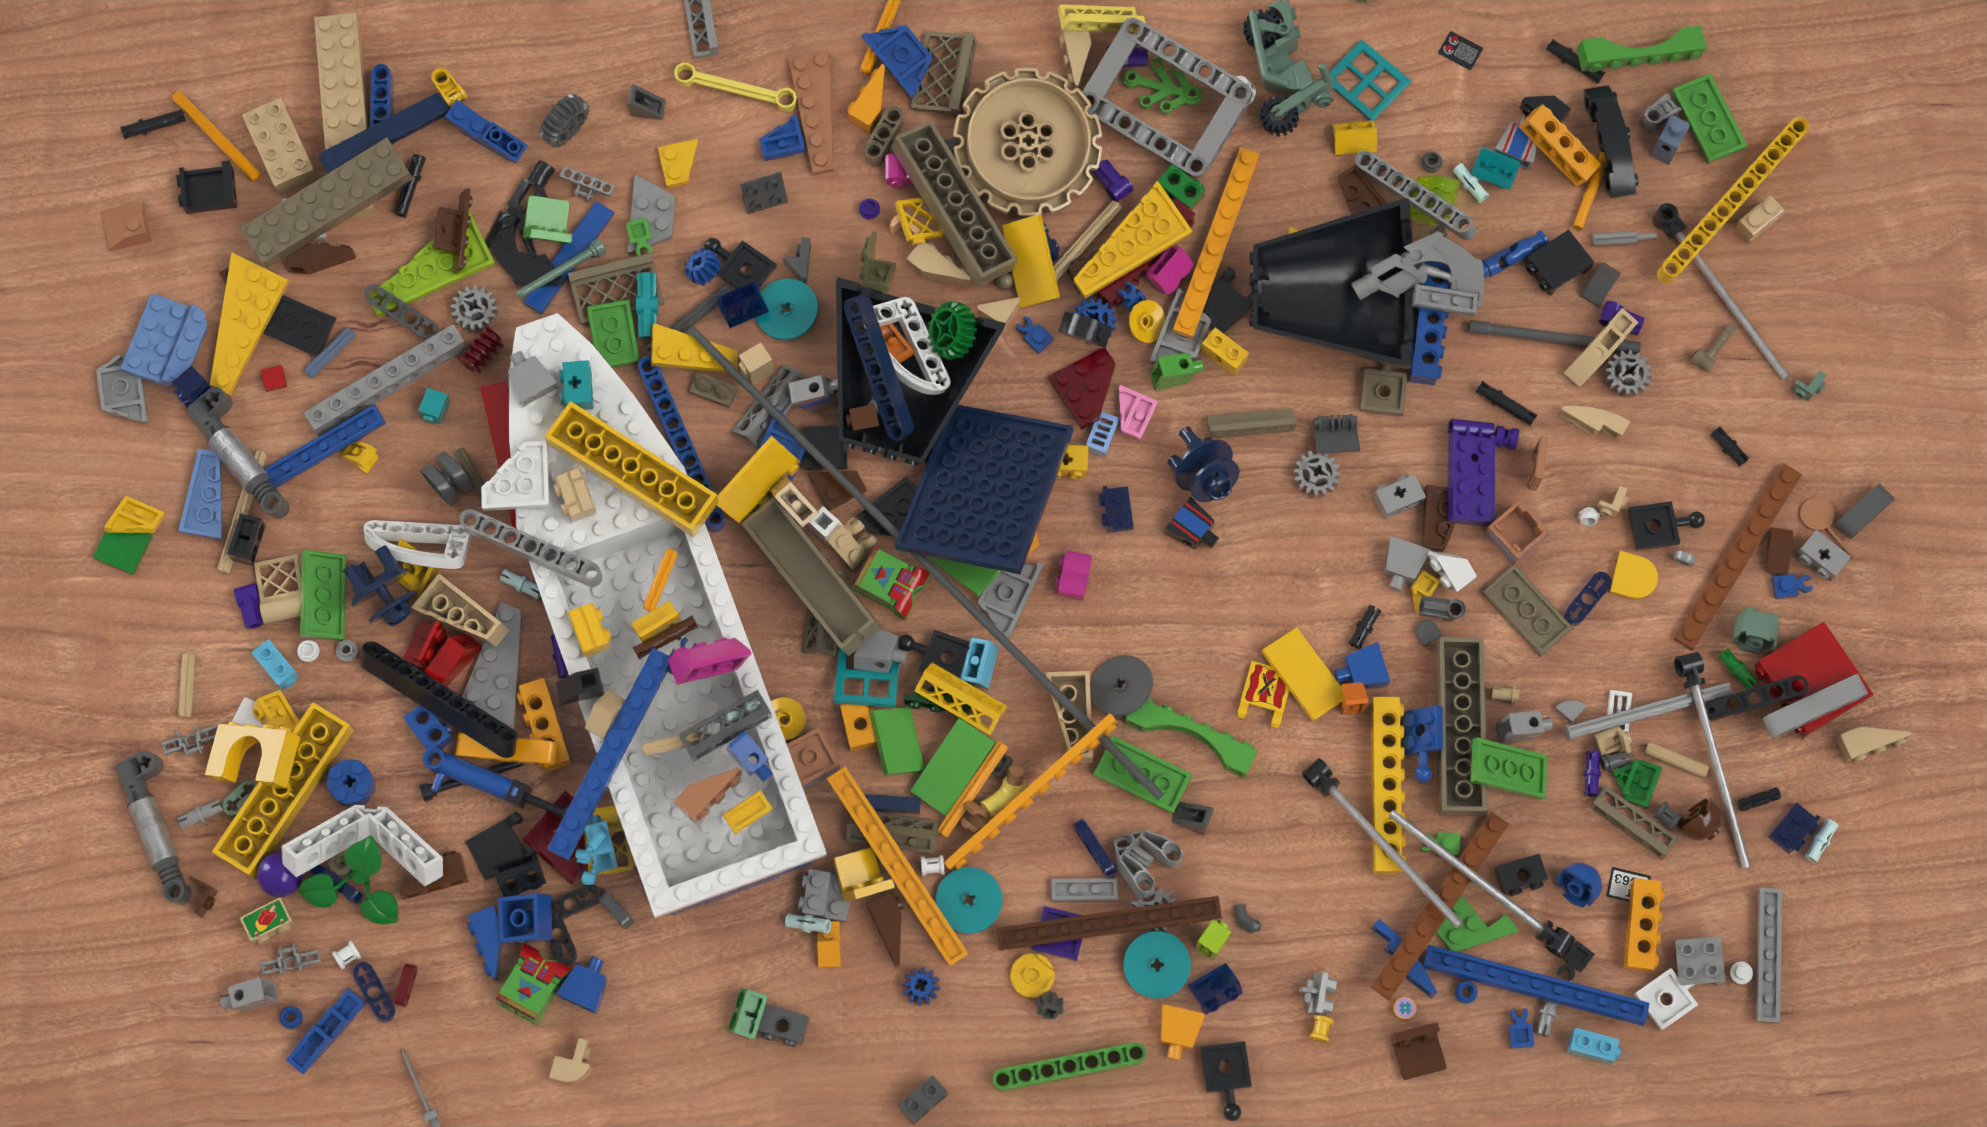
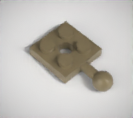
M1382 363V370L1365 368L1360 411L1403 417L1408 373L1391 372V365ZM1386 388L1390 395L1382 397L1379 395L1378 390Z

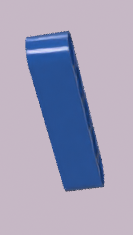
M385 64L374 66L371 72L370 127L393 116V77L390 69ZM380 75H387L384 79H378ZM386 94V97L378 99L379 95ZM382 113L386 114L383 118H377Z

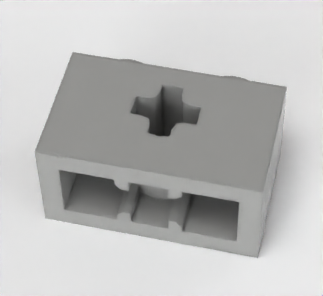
M1414 474L1410 477L1408 475L1401 476L1396 480V483L1391 485L1385 483L1379 486L1373 498L1385 520L1423 504L1426 496ZM1397 492L1398 495L1403 494L1402 498L1395 496V493Z
M1815 530L1796 554L1804 565L1811 566L1821 578L1828 579L1830 582L1851 558L1850 555L1817 530ZM1821 554L1824 556L1823 560L1819 558Z

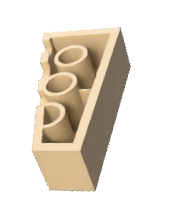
M440 574L435 577L411 607L423 617L433 621H440L442 625L495 647L510 631L504 624Z
M1090 671L1045 672V676L1091 721ZM1050 693L1065 747L1068 751L1089 731ZM1088 749L1082 754L1084 758L1079 763H1093V750L1090 751Z

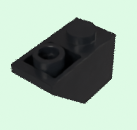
M1555 95L1524 97L1519 107L1522 113L1528 117L1534 109L1543 104L1552 111L1553 115L1561 123L1568 117L1571 110L1570 107Z
M598 667L575 672L556 682L560 705L600 697L605 694Z

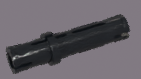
M1552 39L1546 48L1547 51L1560 58L1562 63L1566 62L1597 84H1599L1606 73L1602 70L1597 72L1582 71L1579 57L1573 52V49L1566 48L1555 39Z
M180 109L147 120L139 119L137 123L121 126L120 128L124 140H126L127 138L141 134L145 136L148 135L147 132L186 122L183 110Z
M413 154L408 171L413 179L403 185L393 212L399 217H407L417 183L421 181L422 176L420 174L426 161L425 157Z
M1484 381L1481 382L1475 392L1491 401L1493 406L1501 407L1529 426L1537 417V414L1504 395L1502 390L1498 391Z

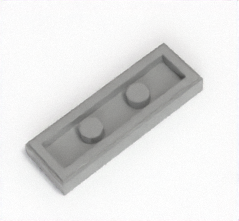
M1415 284L1412 307L1475 316L1478 294Z
M1118 878L1051 879V902L1118 901Z

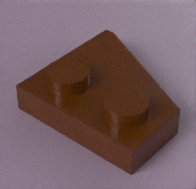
M840 471L862 494L867 492L857 471ZM829 472L809 473V477L828 511L854 499Z

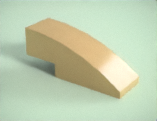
M1564 406L1558 415L1595 438L1599 431L1618 442L1631 422L1617 414L1585 406Z

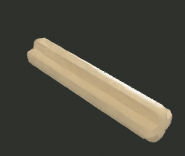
M184 653L182 655L178 715L181 718H190L192 712L195 656L191 653Z
M692 733L686 739L690 746L700 743L702 735ZM679 735L642 744L645 756L685 747Z
M1649 742L1646 746L1645 753L1702 778L1709 771V766L1655 743Z

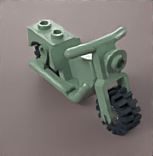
M1278 0L1268 4L1269 10H1266L1265 13H1263L1262 9L1259 10V14H1257L1256 10L1249 11L1247 21H1244L1243 27L1246 41L1249 46L1252 45L1253 49L1256 50L1264 89L1273 93L1285 94L1282 95V98L1279 95H1275L1276 99H1273L1272 96L1269 97V102L1264 101V107L1261 106L1260 119L1266 132L1269 131V134L1273 135L1275 133L1279 137L1280 133L1286 136L1287 131L1293 132V127L1296 128L1298 125L1299 115L1306 111L1312 102L1314 105L1324 108L1330 106L1331 102L1334 101L1333 95L1329 93L1334 88L1333 81L1325 63H1320L1318 66L1323 79L1314 82L1304 60L1294 62L1289 58V55L1298 48L1297 39L1301 38L1299 26H1294L1293 20L1297 19L1295 7H1290L1289 0Z

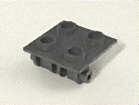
M781 172L740 184L747 214L788 202Z
M1339 414L1337 419H1334V416L1331 415L1330 419L1329 416H1318V418L1312 420L1317 454L1360 451L1356 425L1358 424L1357 416H1353V414L1342 415V419H1340Z

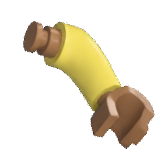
M1016 765L1010 766L1008 769L1009 774L1003 779L999 790L979 802V805L975 802L964 803V808L969 814L961 817V825L966 830L977 833L990 821V817L997 815L1021 794L1027 786L1023 776L1024 768Z

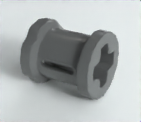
M1665 801L1653 817L1655 819L1659 818L1671 830L1683 815L1681 813L1677 814L1667 806L1668 803Z

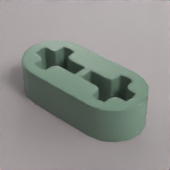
M253 780L242 782L224 800L222 805L224 812L228 816L235 818L250 794H247L242 798L246 794L245 788L247 786L249 788L254 786L255 788L257 783ZM231 802L237 803L238 809L236 811L230 810L229 804Z

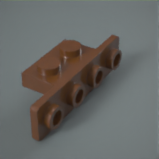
M468 188L460 193L458 211L444 207L437 209L434 250L454 254L453 274H457L464 269L467 261L464 253L469 241L466 233L471 221L468 212L473 201L472 196H470L471 189Z

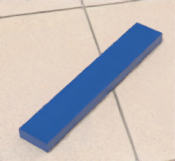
M596 201L573 232L571 243H565L552 261L554 267L562 265L587 250L589 243L599 237L614 216V212ZM577 266L561 275L565 282L569 278L568 273L573 272ZM562 286L540 287L526 297L524 304L542 315Z
M373 404L264 468V470L270 477V483L275 488H278L387 423L377 405Z

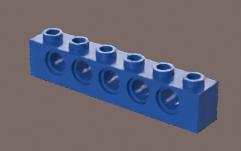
M1438 261L1424 262L1426 265L1450 273L1449 265ZM1427 275L1426 282L1421 283V285L1450 289V286H1448L1449 280L1439 278L1442 283L1437 284L1432 280L1435 277ZM1418 308L1414 335L1413 365L1410 369L1409 382L1435 385L1436 380L1441 378L1442 366H1439V358L1443 359L1445 346H1441L1442 338H1446L1447 326H1444V318L1448 319L1449 312ZM1433 317L1437 320V323H1430L1427 318ZM1431 337L1435 343H1427L1425 338ZM1428 357L1433 363L1427 364L1422 358Z

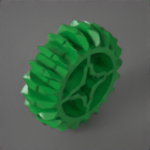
M947 301V303H941L940 307L935 308V314H931L932 320L928 322L930 328L927 330L931 340L930 346H934L933 353L938 352V356L951 360L963 358L965 353H969V347H973L972 341L976 339L974 333L977 331L975 328L977 321L974 320L975 314L971 312V308L966 306V304Z

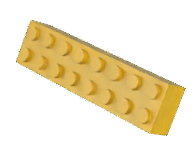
M571 401L545 435L549 446L693 538L719 502L716 493Z
M312 702L292 732L300 736L287 788L270 787L258 782L212 852L218 858L255 879L260 862L274 851L354 730L350 724Z

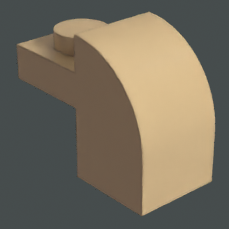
M578 1039L573 1060L555 1056L549 1075L551 1081L563 1084H577L590 1074L592 1066L584 1063L585 1060H589L592 1051L588 1040Z

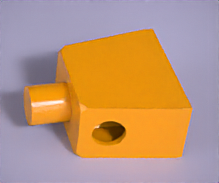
M1163 1004L1161 1009L1160 1044L1169 1046L1168 1059L1180 1061L1182 1049H1192L1205 1013Z

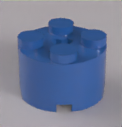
M343 760L330 768L327 777V787L330 794L339 804L347 808L354 805H366L376 790L374 776L361 761ZM353 780V781H354V783L352 784L353 787L349 788L348 785L350 784V781Z

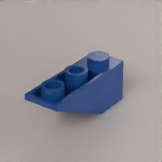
M493 905L468 915L470 922L467 923L471 935H476L478 943H475V947L479 956L483 955L486 963L483 964L487 977L492 976L494 981H496L499 975L502 943H499V915Z

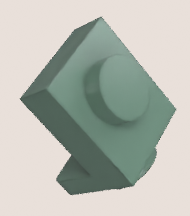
M1819 370L1809 386L1796 380L1791 390L1798 398L1809 401L1815 392L1817 394L1821 392L1826 384L1823 380L1827 375Z

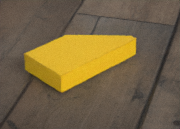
M1423 569L1410 588L1417 615L1420 614L1419 603L1421 597H1431L1440 584V580Z

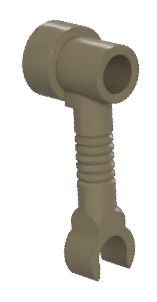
M1732 323L1727 325L1708 352L1700 347L1689 361L1709 372L1716 363L1712 359L1735 332L1737 327Z

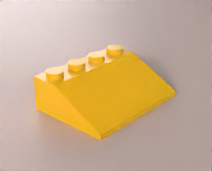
M771 436L720 492L717 506L742 525V522L770 500L769 497L772 494L770 490L784 477L792 476L797 472L800 467L798 464L801 461Z

